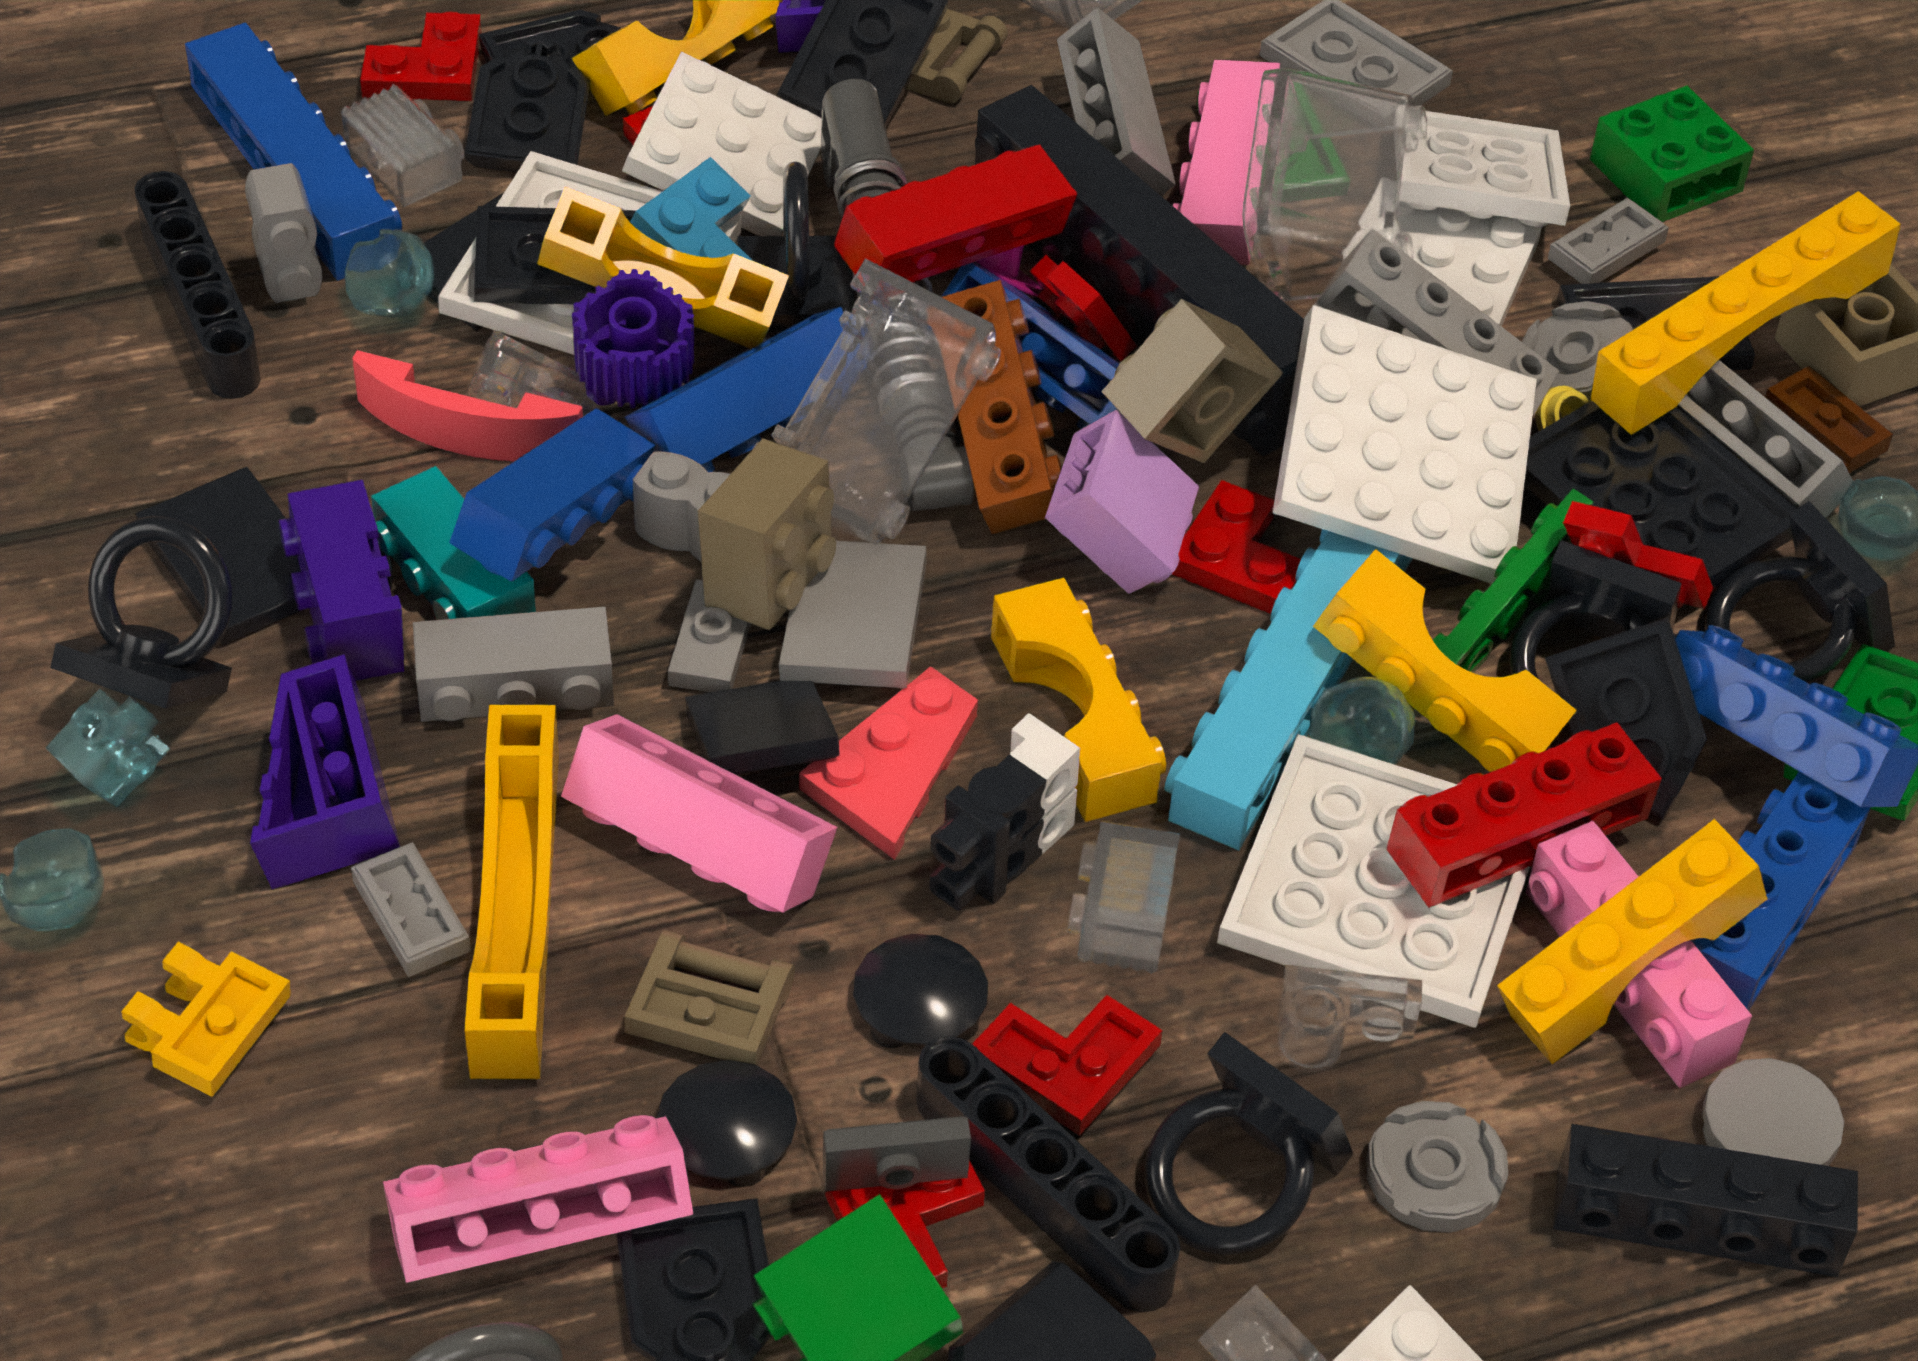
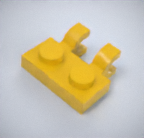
M178 941L162 961L163 969L173 974L165 983V990L179 999L191 1002L179 1016L165 1009L160 1003L149 996L137 991L121 1011L122 1019L132 1024L125 1033V1042L144 1051H150L154 1068L213 1097L290 998V980L232 951L219 966Z

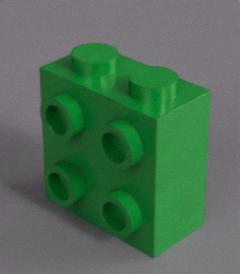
M1686 85L1599 117L1589 160L1627 198L1659 221L1665 222L1743 192L1754 149Z
M880 1194L754 1275L759 1290L763 1295L762 1298L752 1303L756 1312L775 1341L788 1334L802 1356V1359L799 1361H922L964 1333L959 1313Z

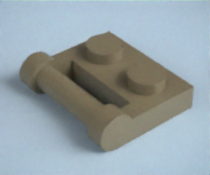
M947 9L906 89L945 103L957 102L967 89V80L989 52L998 50L1007 39L1008 30L1005 24L995 16H985L978 20ZM961 43L968 44L950 67L941 69Z
M664 930L657 941L625 1013V1033L722 1060H733L758 1065L780 1008L789 997L794 981L795 965L776 959L768 965L686 943L685 935ZM679 968L760 991L759 993L678 972L677 970Z

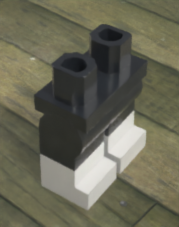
M1030 713L1015 725L1011 732L1010 754L997 766L984 768L976 773L969 782L968 791L957 785L945 796L944 824L931 835L930 850L936 859L943 864L930 875V891L958 911L967 905L977 894L992 904L996 903L1006 893L1008 883L1022 874L1074 826L1077 789L1074 787L1078 783L1080 747Z

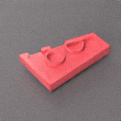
M930 666L909 683L907 688H903L840 739V756L813 761L799 773V789L895 860L904 845L905 834L915 817H920L929 801L931 788L941 771L948 768L976 719L978 699Z

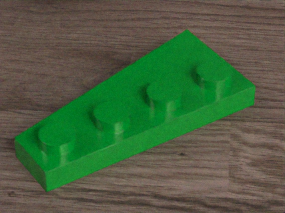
M1572 489L1559 506L1550 503L1543 509L1531 529L1533 536L1522 549L1513 546L1504 555L1494 574L1496 580L1485 593L1477 589L1469 596L1458 614L1457 620L1459 623L1448 636L1439 633L1433 639V642L1447 658L1463 669L1474 673L1487 660L1492 650L1493 641L1490 639L1496 635L1506 640L1519 627L1530 600L1538 605L1542 604L1549 596L1551 564L1559 543L1562 540L1572 544L1563 524L1571 502L1575 501L1593 506L1594 501Z

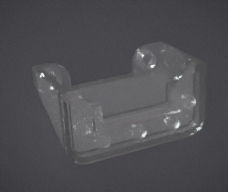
M1280 68L1263 72L1243 201V230L1260 282L1282 301L1319 298L1343 260L1372 228L1412 259L1414 258L1411 234L1409 231H1401L1397 214L1404 153L1415 152L1419 140L1426 139L1427 117L1423 105L1416 106L1413 97L1408 94L1296 69Z
M865 259L850 283L851 288L860 292L861 295L856 300L852 313L845 310L840 317L839 322L843 329L842 333L786 428L777 424L771 435L778 444L829 461L830 489L834 492L831 526L877 545L885 537L894 539L903 528L910 507L905 504L977 380L985 382L993 373L999 361L1001 349L995 346L996 331L993 323Z

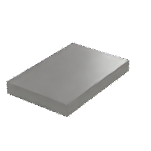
M1340 0L1321 1L1263 39L1259 55L1269 62L1280 63L1281 70L1294 78H1302L1305 85L1381 133L1392 126L1396 107L1418 108L1450 86L1453 70Z
M836 541V552L829 568L825 572H818L804 589L797 606L789 611L779 661L780 681H813V683L907 688L927 564L926 546Z

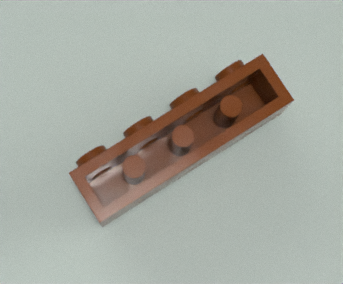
M1001 280L932 299L979 508L991 533L995 534L1045 520V515L1062 466L1057 454L1048 457L1044 439L1054 437V431L1045 402L1035 404L1032 387L1042 383L1033 351L1023 352L1019 336L1028 334L1029 329L1020 299L1009 301Z

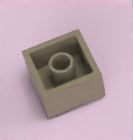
M1891 264L1888 274L1848 299L1836 297L1815 299L1785 311L1781 314L1774 339L1801 369L1810 366L1855 404L1862 406L1918 386V291Z
M1181 299L1174 308L1166 311L1158 319L1154 331L1139 349L1119 364L1114 378L1102 390V393L1144 439L1205 463L1280 378L1283 372L1240 327Z
M763 438L698 510L705 607L724 609L732 617L771 630L787 609L792 610L797 606L804 589L818 572H825L829 568L836 552V539L832 537L831 530L834 492L830 489L828 460Z

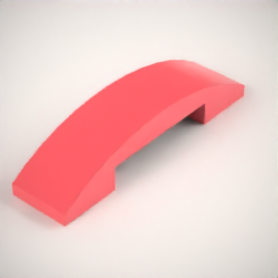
M358 350L352 358L357 399L364 408L396 431L417 441L453 453L476 458L514 462L583 417V408L579 405L525 392L518 407L513 408L415 383L414 368L411 363Z

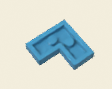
M711 157L636 210L630 221L636 229L652 240L686 254L718 258L734 253L753 261L719 228L745 208L751 195Z

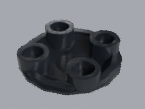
M908 934L886 940L867 953L855 972L853 998L859 1013L870 1025V1033L873 1040L886 1048H898L903 1045L926 1046L929 1042L939 1037L948 1036L962 1038L967 1041L975 1036L978 1031L979 1018L987 1007L988 980L980 961L962 945L939 935Z
M733 1060L704 1063L678 1076L662 1095L656 1118L666 1116L683 1149L686 1169L699 1176L728 1180L733 1185L740 1187L753 1186L764 1178L766 1168L775 1164L792 1144L797 1124L793 1097L779 1078L755 1064Z

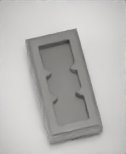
M1626 198L1551 243L1548 259L1581 284L1599 283L1666 241L1669 227L1632 200Z
M696 579L668 669V686L711 693L733 688L751 623L730 616L724 609L705 607L703 580Z
M413 842L351 867L352 878L356 888L408 977L471 951L469 935Z

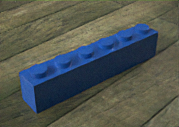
M245 22L185 43L192 88L252 168L260 169L292 163L299 171L316 224L317 238L315 249L317 255L335 279L339 281L400 258L397 233L401 232L403 227L395 204L390 199L385 201L376 191L375 183L367 168L364 166L358 168L351 159L348 146L340 134L333 135L330 132L318 105L315 102L308 103L301 94L294 74L291 71L284 72L278 65L275 53L267 40L260 41Z

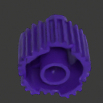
M632 269L630 274H626L624 270H619L617 276L607 281V287L603 288L598 285L595 287V294L588 292L582 301L574 303L572 326L575 370L579 374V381L585 382L587 397L597 405L608 406L617 402L618 407H622L625 403H629L631 408H635L637 403L646 406L649 402H653L681 387L682 383H688L689 374H692L694 364L693 306L684 302L681 294L674 295L672 287L664 289L662 282H657L655 277L650 276V271L645 270L643 274H638L637 269Z

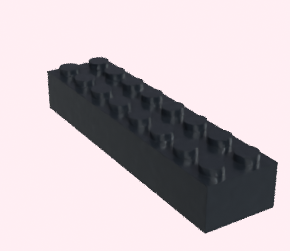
M1032 84L979 109L977 137L975 139V165L994 159L1006 151L1017 152L1040 144L1077 192L1062 233L1027 245L1042 258L1047 255L1057 265L1064 261L1100 293L1130 337L1140 346L1154 331L1158 319L1166 311L1174 308L1181 299L1240 327L1283 374L1232 432L1238 438L1248 442L1262 456L1283 446L1304 319Z

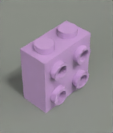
M1115 410L1074 433L1045 518L1089 557L1105 574L1130 594L1152 582L1160 583L1166 580L1177 568L1180 560L1178 553L1185 531L1193 518L1191 511L1199 486L1155 444L1144 439L1132 424L1118 410Z

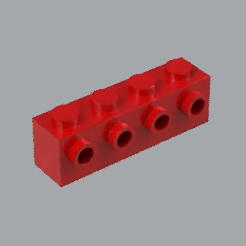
M1040 144L1017 152L1006 151L994 159L969 167L959 166L949 173L922 182L912 181L900 189L875 197L865 196L855 200L853 203L846 205L834 246L869 295L873 296L1062 233L1077 192Z
M1617 722L1593 732L1584 730L1576 733L1565 743L1540 753L1534 751L1525 753L1515 759L1510 765L1485 775L1481 773L1469 775L1456 786L1429 797L1427 795H1419L1408 800L1396 811L1386 850L1428 908L1532 866L1539 843L1586 823L1594 821L1604 835L1607 836L1648 819L1662 778Z

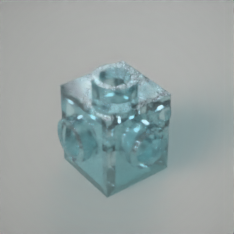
M100 688L87 703L81 705L73 713L67 725L45 747L83 786L115 807H118L137 785L143 783L152 775L157 763L171 749L152 731L159 723V720L131 696H128L121 704Z

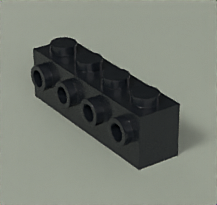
M1571 1124L1557 1169L1553 1229L1838 1277L1858 1232V1171Z

